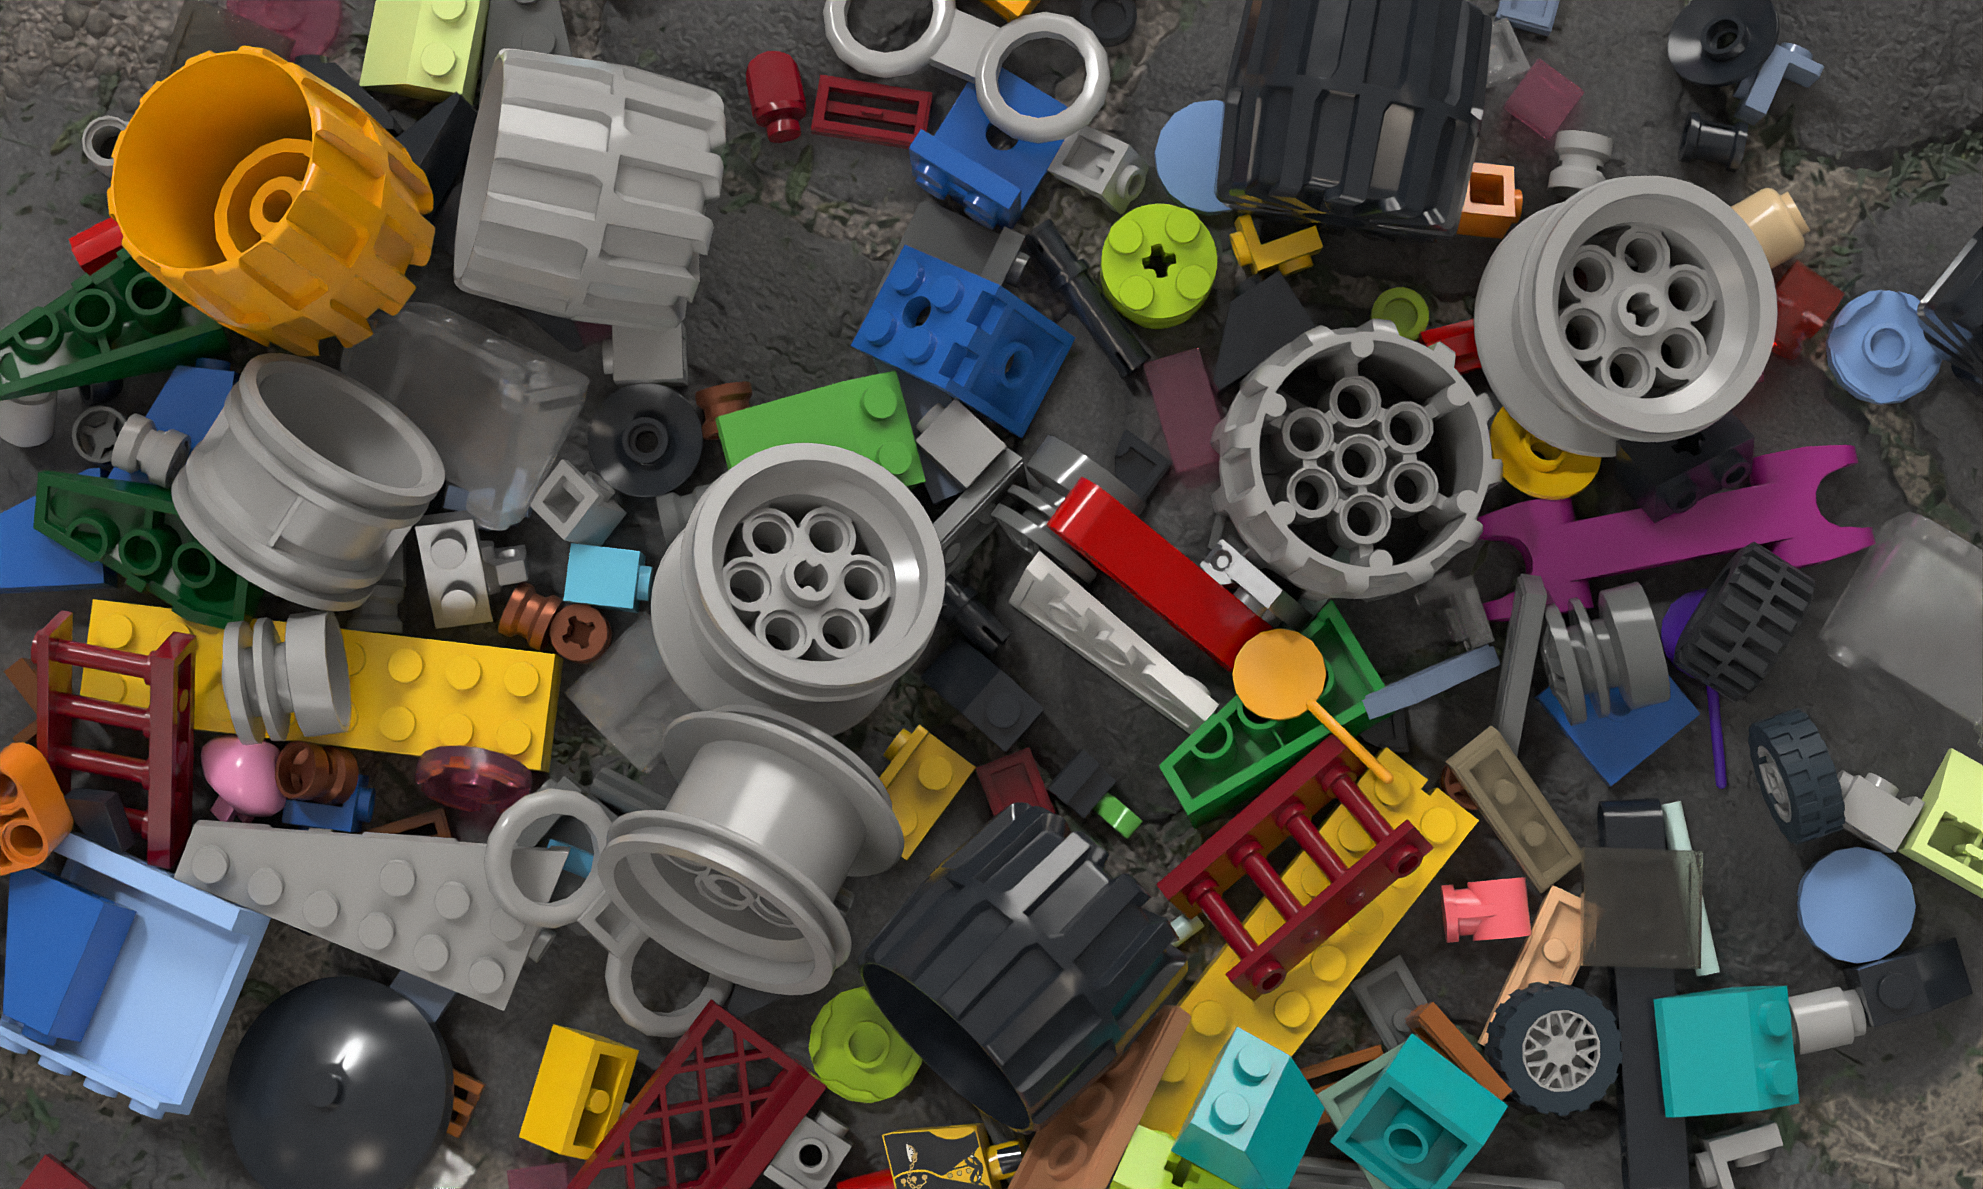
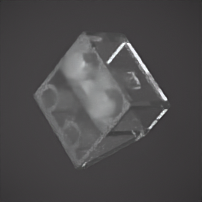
M647 611L565 692L567 697L640 772L648 774L664 758L662 738L668 725L682 715L701 711L687 698L668 672L654 638L651 615Z

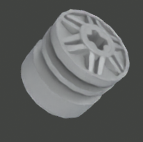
M319 610L290 614L286 624L285 642H281L280 636L272 620L269 618L257 619L253 632L248 622L236 621L227 623L223 637L222 684L225 701L236 734L242 745L262 744L266 731L272 741L286 740L289 733L290 717L293 712L301 731L306 737L348 732L351 721L350 679L344 641L339 623L333 611Z

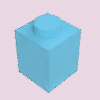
M571 543L563 601L569 605L585 604L593 608L639 613L640 600H650L653 584V567L645 566L646 556L640 551Z

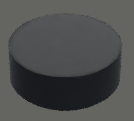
M1133 0L1083 1L1080 10V23L1094 32L1103 47L1120 45L1134 32L1137 9Z

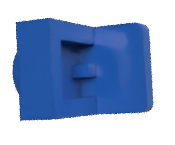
M358 774L355 791L343 803V807L286 800L282 823L298 825V830L308 831L309 828L332 829V832L333 830L359 833L362 830V823H370L376 798L375 788L368 787L369 776Z

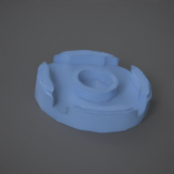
M1218 100L1194 102L1174 113L1160 132L1154 154L1157 176L1167 196L1182 208L1205 216L1219 215L1233 210L1220 202L1214 194L1223 102Z
M1869 291L1847 303L1831 322L1825 343L1828 366L1838 384L1856 399L1876 405L1901 403L1925 390L1939 372L1942 359L1937 356L1924 337L1923 329H1921L1917 322V307L1920 300L1915 296L1900 291Z
M1861 847L1831 851L1811 864L1800 880L1797 892V916L1800 928L1812 946L1832 959L1851 963L1880 960L1899 948L1912 928L1916 909L1912 884L1900 865L1879 851Z

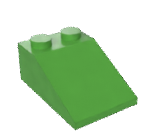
M896 370L842 381L715 418L728 470L751 455L771 447L794 443H817L853 451L874 461L896 476L910 491L926 482Z

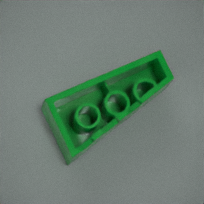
M1331 600L1317 613V618L1300 634L1313 641L1324 660L1327 675L1323 693L1317 700V703L1355 737L1395 714V712L1369 719L1362 700L1366 699V695L1384 688L1385 685L1336 605ZM1236 695L1217 714L1213 713L1159 765V768L1195 830L1271 786L1331 735L1332 732L1309 710L1299 717L1282 721L1261 718L1247 709L1238 695Z

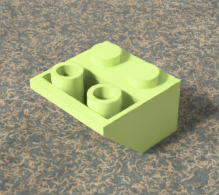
M1950 748L1922 798V801L1926 803L1896 851L1983 899V765Z

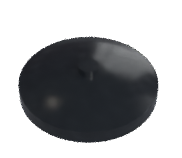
M352 976L327 977L307 982L293 988L272 1002L251 1024L236 1050L230 1067L226 1089V1116L233 1145L248 1172L265 1189H406L431 1163L446 1135L454 1101V1075L451 1059L444 1039L433 1020L415 1001L402 992L372 980Z

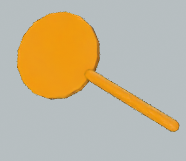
M1279 628L1261 632L1245 643L1236 656L1232 676L1236 694L1247 709L1261 718L1277 721L1299 717L1309 710L1385 784H1391L1394 781V776L1317 703V700L1323 693L1327 674L1323 656L1313 641L1299 632Z

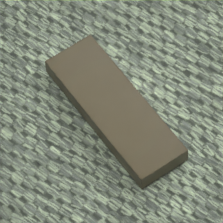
M1489 726L1445 761L1532 887L1539 893H1543L1586 859L1505 739L1494 727Z

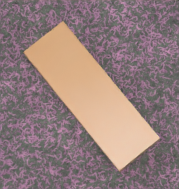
M1554 885L1548 888L1531 925L1532 935L1526 936L1479 1038V1044L1483 1046L1487 1044L1489 1033H1486L1489 1022L1492 1023L1496 1015L1494 1011L1500 1003L1504 1004L1510 998L1509 994L1515 990H1523L1528 987V984L1534 982L1549 984V981H1555L1567 985L1572 984L1605 909Z

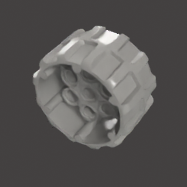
M1373 318L1358 328L1330 330L1323 325L1315 327L1277 350L1249 372L1239 382L1240 391L1233 400L1227 416L1214 427L1210 440L1211 447L1220 455L1219 475L1221 486L1211 495L1214 512L1219 515L1228 516L1232 520L1241 539L1248 547L1241 555L1256 568L1270 569L1296 585V594L1299 598L1313 602L1328 598L1362 599L1365 602H1371L1394 595L1432 579L1433 574L1452 557L1472 547L1483 532V524L1478 522L1477 518L1484 497L1489 489L1502 482L1503 462L1501 459H1492L1491 442L1487 421L1494 414L1495 409L1488 394L1482 393L1476 396L1468 383L1454 368L1455 352L1442 342L1426 347L1399 336L1397 328L1391 320ZM1317 366V373L1321 379L1326 381L1335 379V383L1321 394L1317 409L1311 407L1299 408L1287 416L1282 415L1286 410L1287 404L1284 397L1277 394L1276 391L1290 373L1303 368ZM1358 367L1375 372L1394 382L1406 391L1416 403L1400 402L1388 409L1382 408L1378 388L1364 376H1358ZM1340 392H1349L1358 399L1361 407L1358 419H1349L1339 411L1337 398ZM1392 418L1403 419L1409 424L1412 431V439L1409 445H1401L1392 438L1389 432V424ZM1292 424H1303L1310 429L1314 439L1311 451H1301L1293 445L1289 434ZM1433 429L1439 442L1443 460L1444 483L1442 494L1438 493V480L1434 471L1424 462L1417 461L1416 455L1417 452L1421 451L1430 442ZM1261 430L1271 435V450L1275 457L1283 464L1291 466L1292 474L1285 477L1277 487L1275 505L1271 503L1261 473L1259 455ZM1345 449L1355 450L1364 458L1366 466L1362 478L1353 477L1344 469L1342 456ZM1398 475L1407 476L1414 482L1417 496L1413 504L1403 502L1396 495L1394 484ZM1298 481L1308 482L1316 488L1319 502L1315 510H1307L1297 503L1295 487ZM1351 507L1360 508L1369 516L1370 530L1367 536H1359L1349 528L1347 514ZM1420 512L1418 522L1423 529L1428 530V533L1408 557L1399 564L1392 565L1393 560L1388 552L1385 550L1373 552V544L1386 536L1391 525V517L1397 519L1407 518ZM1321 517L1327 519L1329 537L1339 547L1349 550L1350 562L1347 564L1338 562L1320 554L1301 541L1287 525L1290 523L1306 525Z

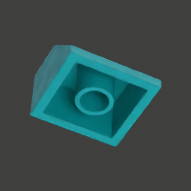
M1787 986L1730 987L1653 999L1666 1117L1675 1118L1751 1112L1800 1104Z
M1237 1027L1218 1053L1171 1151L1240 1189H1288L1325 1107L1290 1055Z
M1411 1034L1385 1066L1330 1142L1391 1189H1447L1484 1146L1508 1105L1414 1034Z

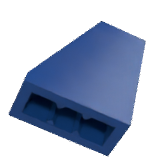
M196 358L195 367L177 365L145 417L154 421L157 431L162 430L166 432L170 429H175L191 436L190 455L195 446L204 439L220 414L227 395L239 381L240 375L235 371H230V362L217 359ZM114 467L108 476L109 479L154 484L149 481L147 474L141 472V469L128 473Z
M89 468L79 473V475L108 478L110 472L102 468ZM36 496L0 513V594L118 588L117 572L99 561L90 563L33 528Z
M32 867L10 873L3 1014L24 1024L21 1031L22 1035L50 1046L55 1045L57 1038L82 1042L137 911L44 869Z

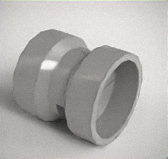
M1564 130L1558 132L1554 152L1559 157L1558 163L1561 166L1556 167L1550 172L1547 190L1555 195L1570 198L1589 186L1606 181V178L1599 171H1602L1604 164L1611 159L1614 141L1604 135L1586 131Z
M134 413L125 422L115 442L111 458L112 466L128 473L141 469V472L147 474L150 482L169 489L172 487L179 471L186 464L192 443L191 436L175 429H170L166 432L162 430L157 431L153 420Z

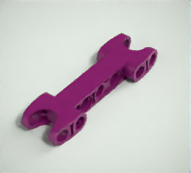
M1853 445L1809 446L1754 457L1752 474L1749 475L1751 487L1711 494L1699 500L1688 511L1680 514L1674 513L1656 523L1649 518L1642 508L1576 521L1571 497L1558 500L1540 498L1520 502L1477 518V521L1483 524V532L1477 540L1504 541L1513 545L1522 554L1526 574L1541 576L1547 593L1546 605L1555 603L1561 615L1568 614V600L1575 597L1579 598L1586 610L1594 608L1589 580L1737 552L1754 541L1797 569L1819 565L1876 544L1872 527H1840L1832 524L1821 515L1816 504V491L1820 481L1826 475L1838 469L1858 464L1856 449ZM1515 592L1501 599L1481 604L1485 622H1509Z

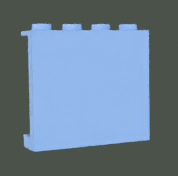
M71 831L54 850V852L68 858L61 877L137 911L82 1042L57 1038L54 1046L37 1042L21 1034L24 1024L2 1014L0 1018V1047L25 1055L30 1049L41 1055L38 1061L40 1066L67 1076H71L74 1070L86 1076L83 1083L84 1087L116 1098L118 1092L132 1098L128 1106L130 1109L145 1116L162 1120L165 1112L189 1115L271 917L174 879L175 874L168 870L147 865V861L127 852L117 853L106 849L93 841L89 836Z

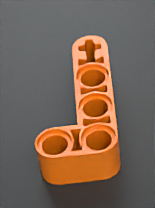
M23 742L12 743L0 752V876L32 868L43 863L73 829L74 820L47 760L38 749Z

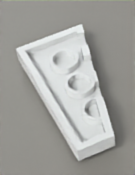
M1041 551L1036 554L1025 569L1008 602L1189 734L1197 730L1213 714L1219 704L1210 697L1209 690L1201 682L1179 671Z

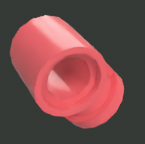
M1525 877L1468 882V888L1454 890L1453 884L1441 886L1442 916L1447 943L1459 942V936L1473 935V941L1532 935Z

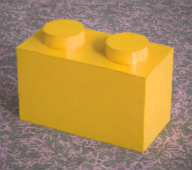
M553 1024L519 1137L560 1155L588 1160L619 1119L639 1050L598 1034Z

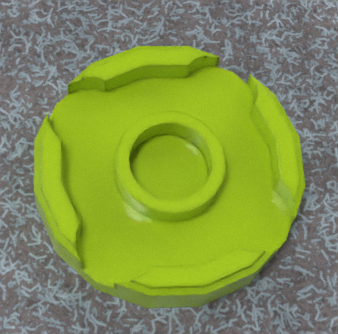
M865 986L838 994L822 1007L811 1026L809 1052L814 1069L829 1090L848 1101L874 1103L895 1096L912 1082L923 1061L893 1029L880 1009L874 1004Z

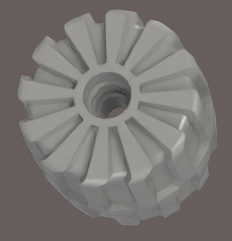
M501 49L495 57L487 77L470 143L455 233L453 270L455 285L460 290L470 294L571 320L657 331H668L670 328H677L685 318L687 301L693 302L700 282L699 254L708 255L714 226L712 220L704 216L705 209L712 202L720 198L724 170L721 154L726 145V118L723 113L724 104L721 97L713 90L631 66L518 49Z

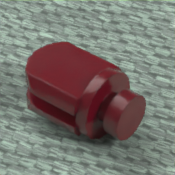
M766 51L757 55L749 62L746 71V85L753 118L758 126L766 128L767 138L770 142L783 143L797 139L801 136L799 121L805 117L807 107L798 65L789 54L780 51Z

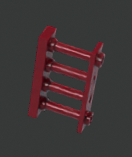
M61 610L43 629L37 631L31 646V660L33 664H37V749L47 760L64 796L71 791V769L142 783L143 788L149 790L147 811L124 807L132 832L141 834L142 839L148 841L147 865L170 869L184 852L192 832L196 635L173 631L156 651H151L149 655L72 641L73 612ZM72 665L143 678L145 684L150 686L149 707L145 708L72 694ZM72 718L143 731L144 737L149 738L148 759H139L72 746Z
M1333 733L1156 884L1168 901L1190 920L1200 912L1206 915L1241 960L1225 975L1232 984L1253 1002L1262 994H1267L1277 989L1284 982L1289 971L1398 878H1403L1413 873L1422 863L1423 857L1434 849L1430 842L1408 819L1395 830L1355 783L1356 779L1368 768ZM1333 798L1339 799L1376 844L1374 848L1350 868H1348L1311 822L1312 816ZM1289 836L1294 837L1331 883L1306 906L1300 903L1266 860L1267 855ZM1244 874L1250 876L1286 922L1260 945L1257 944L1221 898L1223 892Z

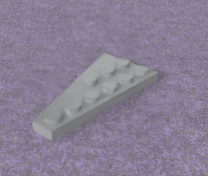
M198 820L192 829L174 875L176 880L503 1011L509 1002L539 928L527 926L506 914L490 893L483 864L487 844L458 842L457 838L364 832L361 835L334 833L332 829L309 828L307 831L272 828L271 825ZM518 843L514 844L510 867L513 882L524 897L534 902L549 903L571 847L550 846V848L518 846Z

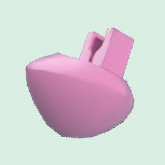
M237 734L220 735L210 739L203 746L200 754L203 775L211 787L219 794L210 811L220 821L233 822L234 817L237 815L243 823H251L254 817H269L281 811L285 807L286 800H288L277 788L275 780V765L281 751L265 739L262 744L242 745Z

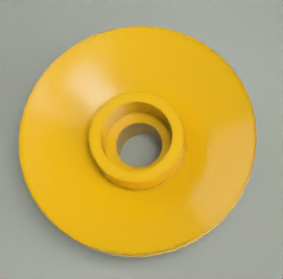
M1504 407L1495 416L1489 430L1492 459L1502 460V476L1515 488L1533 497L1558 500L1574 496L1584 490L1598 472L1601 457L1578 455L1545 443L1524 429L1509 415ZM1532 451L1540 452L1546 460L1537 457Z

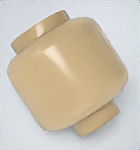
M1764 188L1731 206L1756 236L1771 269L1803 251L1805 246L1803 235L1810 232V229L1788 191L1779 195L1772 188Z

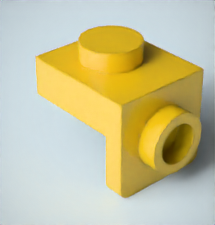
M1250 214L1239 216L1235 221L1237 232L1229 234L1240 267L1249 264L1253 275L1261 271L1266 273L1277 268L1283 277L1300 272L1313 266L1311 256L1318 254L1323 248L1316 226L1261 245Z

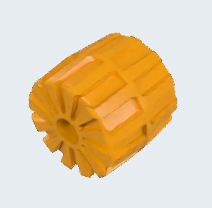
M245 45L241 46L237 51L215 53L209 50L187 59L183 67L162 82L157 81L139 100L140 105L127 127L118 135L111 155L114 158L111 187L107 190L109 216L118 222L124 236L122 246L138 265L182 300L217 323L266 347H269L270 342L297 356H319V340L336 336L345 348L353 347L374 335L367 318L377 309H381L391 316L399 313L416 290V286L405 276L409 264L423 267L427 265L430 259L435 227L422 215L428 214L433 210V193L425 172L412 161L405 147L358 103L297 64L287 62L270 50Z

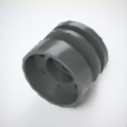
M1048 435L1026 465L1029 473L1043 486L1040 492L1035 494L1025 488L1012 484L1007 491L1008 495L1026 510L1024 514L1020 515L999 503L990 516L1003 528L1011 543L1032 560L1041 551L1073 580L1088 587L1097 573L1079 557V552L1046 526L1050 518L1081 476L1105 490L1137 517L1145 509L1146 504L1130 488L1092 459L1069 444Z
M1638 582L1600 591L1598 598L1600 619L1592 621L1578 597L1569 599L1567 603L1569 627L1565 626L1561 613L1555 603L1545 605L1541 626V640L1539 641L1541 657L1552 694L1561 704L1571 726L1586 722L1587 712L1584 695L1588 694L1598 717H1608L1611 705L1609 689L1619 688L1622 698L1631 711L1669 701L1671 698L1670 682L1662 643L1650 604L1642 586Z

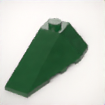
M122 248L116 252L118 256L116 259L91 276L85 273L70 283L72 286L70 290L45 307L36 306L0 331V401L175 369L177 365L186 366L195 363L196 358H212L231 352V348L223 325L182 300L138 265L131 255Z

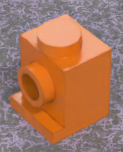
M1474 162L1456 234L1503 239L1511 224L1518 223L1522 211L1523 197L1521 190L1515 189L1514 166Z

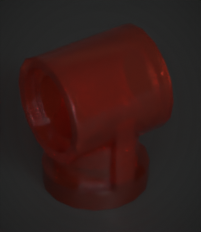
M1798 259L1789 267L1775 286L1778 312L1777 328L1771 351L1790 360H1795L1803 350L1800 345L1805 336L1811 339L1820 330L1845 294Z

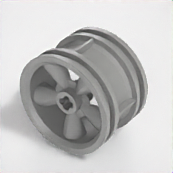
M266 353L252 358L247 363L240 375L239 381L227 395L220 414L204 439L195 446L189 455L186 465L182 467L174 479L171 492L178 515L192 535L212 555L234 572L260 588L288 601L320 610L347 611L360 607L366 602L374 590L376 582L382 578L388 569L391 557L411 527L421 519L430 501L434 499L443 486L445 471L440 456L423 432L393 404L367 386L342 372L310 359L283 353Z

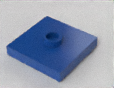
M1670 676L1671 698L1669 701L1632 711L1622 698L1618 687L1609 689L1610 714L1604 718H1599L1596 714L1589 694L1584 695L1587 720L1585 723L1573 726L1568 722L1563 708L1552 694L1550 686L1535 696L1536 700L1607 787L1615 784L1700 715L1699 711Z

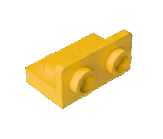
M920 724L912 734L905 728L899 732L883 755L891 763L879 777L889 794L892 811L903 833L904 849L901 856L906 860L910 858L976 768L929 733Z

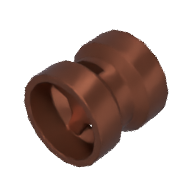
M293 741L284 747L275 765L277 788L282 795L289 799L302 801L312 799L320 804L341 805L354 793L358 782L359 769L356 758L350 751L340 747H321L312 742Z

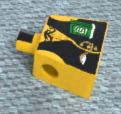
M984 1123L901 1129L882 1135L895 1189H1002L1000 1180L1014 1177L1026 1153L1020 1138L991 1146Z

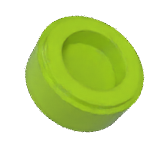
M1396 287L1383 292L1377 298L1370 312V320L1373 318L1391 320L1395 324L1399 336L1417 341L1419 333L1425 331L1428 325L1429 311L1426 302L1417 292L1404 287Z

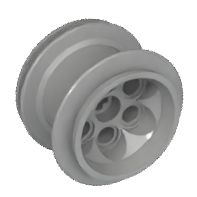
M1663 176L1619 177L1596 183L1579 191L1565 202L1551 205L1534 213L1512 229L1500 242L1490 257L1478 286L1474 310L1475 342L1482 370L1489 386L1509 415L1524 429L1545 443L1566 452L1592 457L1616 456V441L1620 439L1637 442H1663L1683 438L1709 427L1743 400L1761 376L1774 344L1778 312L1777 295L1771 268L1762 246L1745 221L1719 197L1690 182ZM1625 254L1638 263L1637 272L1627 265ZM1575 266L1582 269L1586 274L1588 280L1586 292L1580 289L1574 281L1573 269ZM1627 303L1631 305V310L1635 315L1627 312ZM1567 324L1574 326L1579 333L1580 345L1578 349L1570 345L1566 338L1565 330ZM1662 343L1670 347L1667 364L1661 356ZM1611 362L1616 363L1623 372L1624 381L1622 387L1617 386L1612 381L1609 369Z
M817 443L785 444L757 452L729 469L708 487L694 507L686 527L668 547L655 575L651 596V622L660 656L677 686L701 711H710L716 707L732 704L757 706L789 715L821 730L831 737L865 719L882 702L894 681L902 676L925 650L933 635L945 593V565L941 544L928 514L918 499L896 476L874 461L853 451ZM755 544L769 545L773 554L760 551ZM797 583H798V584H802V585H804L805 587L801 589V588L797 585ZM730 587L740 588L749 595L751 603L742 602L732 594ZM823 633L835 636L841 642L843 649H836L826 642ZM770 634L778 637L786 646V650L775 649L767 641L766 635Z
M732 704L716 707L710 711L692 712L674 719L663 734L662 750L666 763L679 785L665 810H642L627 813L618 817L611 824L606 836V846L600 854L597 863L598 875L605 891L622 913L649 937L682 959L711 974L748 988L775 994L804 995L819 991L828 984L835 969L844 964L851 952L852 942L849 930L839 910L833 904L846 877L869 876L887 871L895 866L903 853V833L892 811L891 799L885 786L872 769L843 744L801 720L774 710L751 705Z

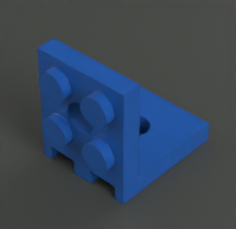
M1001 67L998 78L1000 95L1005 103L1019 114L1041 118L1057 115L1068 108ZM968 81L936 134L932 136L920 129L910 145L909 155L912 175L916 177V184L933 196L944 200L947 194H949L951 199L965 207L964 212L979 224L992 230L996 224L1000 226L1001 230H1003L1004 226L1012 230L1049 172L1047 169L1065 139L1040 144L1018 140L1016 145L1008 150L993 148L986 139V133L993 124L990 123L977 102L975 84Z
M904 245L855 336L851 347L866 356L941 389L1003 430L1023 438L1076 337L1001 285ZM931 305V312L926 322L921 326L915 327L919 313ZM1014 354L1013 363L1010 369L1005 373L1006 364L1009 358Z

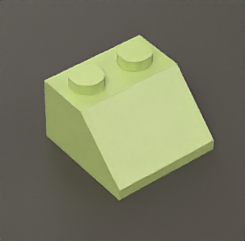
M376 0L359 85L365 90L442 103L457 91L473 106L486 39L490 0Z

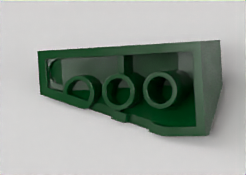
M48 470L38 472L33 523L35 530L90 563L99 561L127 578V585L141 593L147 590L172 605L171 611L187 621L225 629L227 623L245 621L250 625L265 590L223 564L192 535L174 506L171 492L172 487L166 489L155 484Z

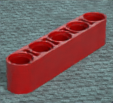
M1082 476L1046 524L1057 536L1230 673H1233L1236 656L1247 641L1261 632L1274 630L1271 625L1255 614L1118 500Z

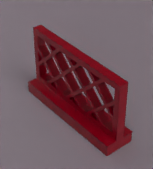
M711 999L568 1184L567 1189H589L588 1186L602 1169L622 1165L624 1166L626 1189H635L633 1163L664 1158L667 1186L651 1189H750L827 1086L810 1068L796 1058L793 1059ZM718 1019L732 1030L735 1052L704 1058L702 1038ZM743 1038L756 1048L744 1050ZM693 1051L694 1060L685 1061ZM770 1057L783 1067L770 1086L748 1090L747 1061ZM736 1064L739 1092L708 1097L705 1069ZM696 1071L699 1099L667 1105L665 1086L675 1074ZM657 1098L658 1107L649 1108ZM758 1100L754 1107L751 1109L750 1101ZM740 1103L742 1122L735 1132L712 1137L709 1109ZM700 1111L703 1139L672 1144L669 1116ZM660 1118L663 1146L631 1152L629 1133L640 1121ZM621 1145L622 1154L613 1155ZM722 1147V1149L715 1156L714 1148ZM704 1150L706 1169L699 1179L676 1184L673 1156Z

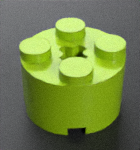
M1148 204L1133 209L1111 227L1104 242L1100 264V280L1103 292L1116 311L1135 324L1151 329H1162L1179 325L1195 314L1209 296L1217 270L1215 243L1210 232L1199 220L1198 216L1186 208L1170 204ZM1151 256H1160L1161 260L1165 263L1171 262L1172 265L1168 266L1166 277L1157 278L1154 269H1144V267L1149 265Z

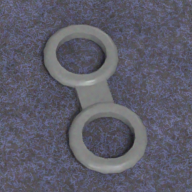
M826 0L823 16L826 38L837 56L862 74L881 78L913 74L930 63L933 67L975 84L977 102L990 123L1014 139L1037 144L1066 139L1088 126L1104 105L1111 79L1107 53L1094 32L1070 16L1050 12L1023 15L1000 28L957 10L956 0H932L934 11L930 25L921 38L903 50L883 53L867 49L852 37L847 21L851 0ZM1045 37L1062 40L1075 48L1085 62L1087 76L1082 93L1072 106L1057 115L1035 118L1019 114L1009 107L1000 95L998 78L1002 63L1013 49L1028 40Z
M550 788L522 797L500 816L488 836L483 864L489 891L503 911L527 926L558 928L577 922L609 952L605 980L611 1004L626 1024L647 1036L675 1038L684 1035L711 999L723 1007L733 990L734 983L711 973L700 996L687 1007L670 1013L653 1012L643 1007L634 994L631 971L634 957L649 936L630 921L615 905L605 891L598 875V859L606 846V836L612 822L599 804L577 791ZM552 814L571 815L580 820L591 835L594 849L591 872L582 887L566 899L552 903L531 901L522 895L513 882L510 867L513 846L521 832L536 819Z

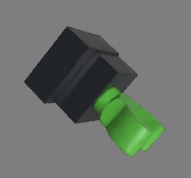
M1079 749L1046 788L1053 796L1070 807L1081 818H1085L1093 809L1124 838L1128 839L1143 822L1108 792L1116 780L1100 767V764L1083 749Z

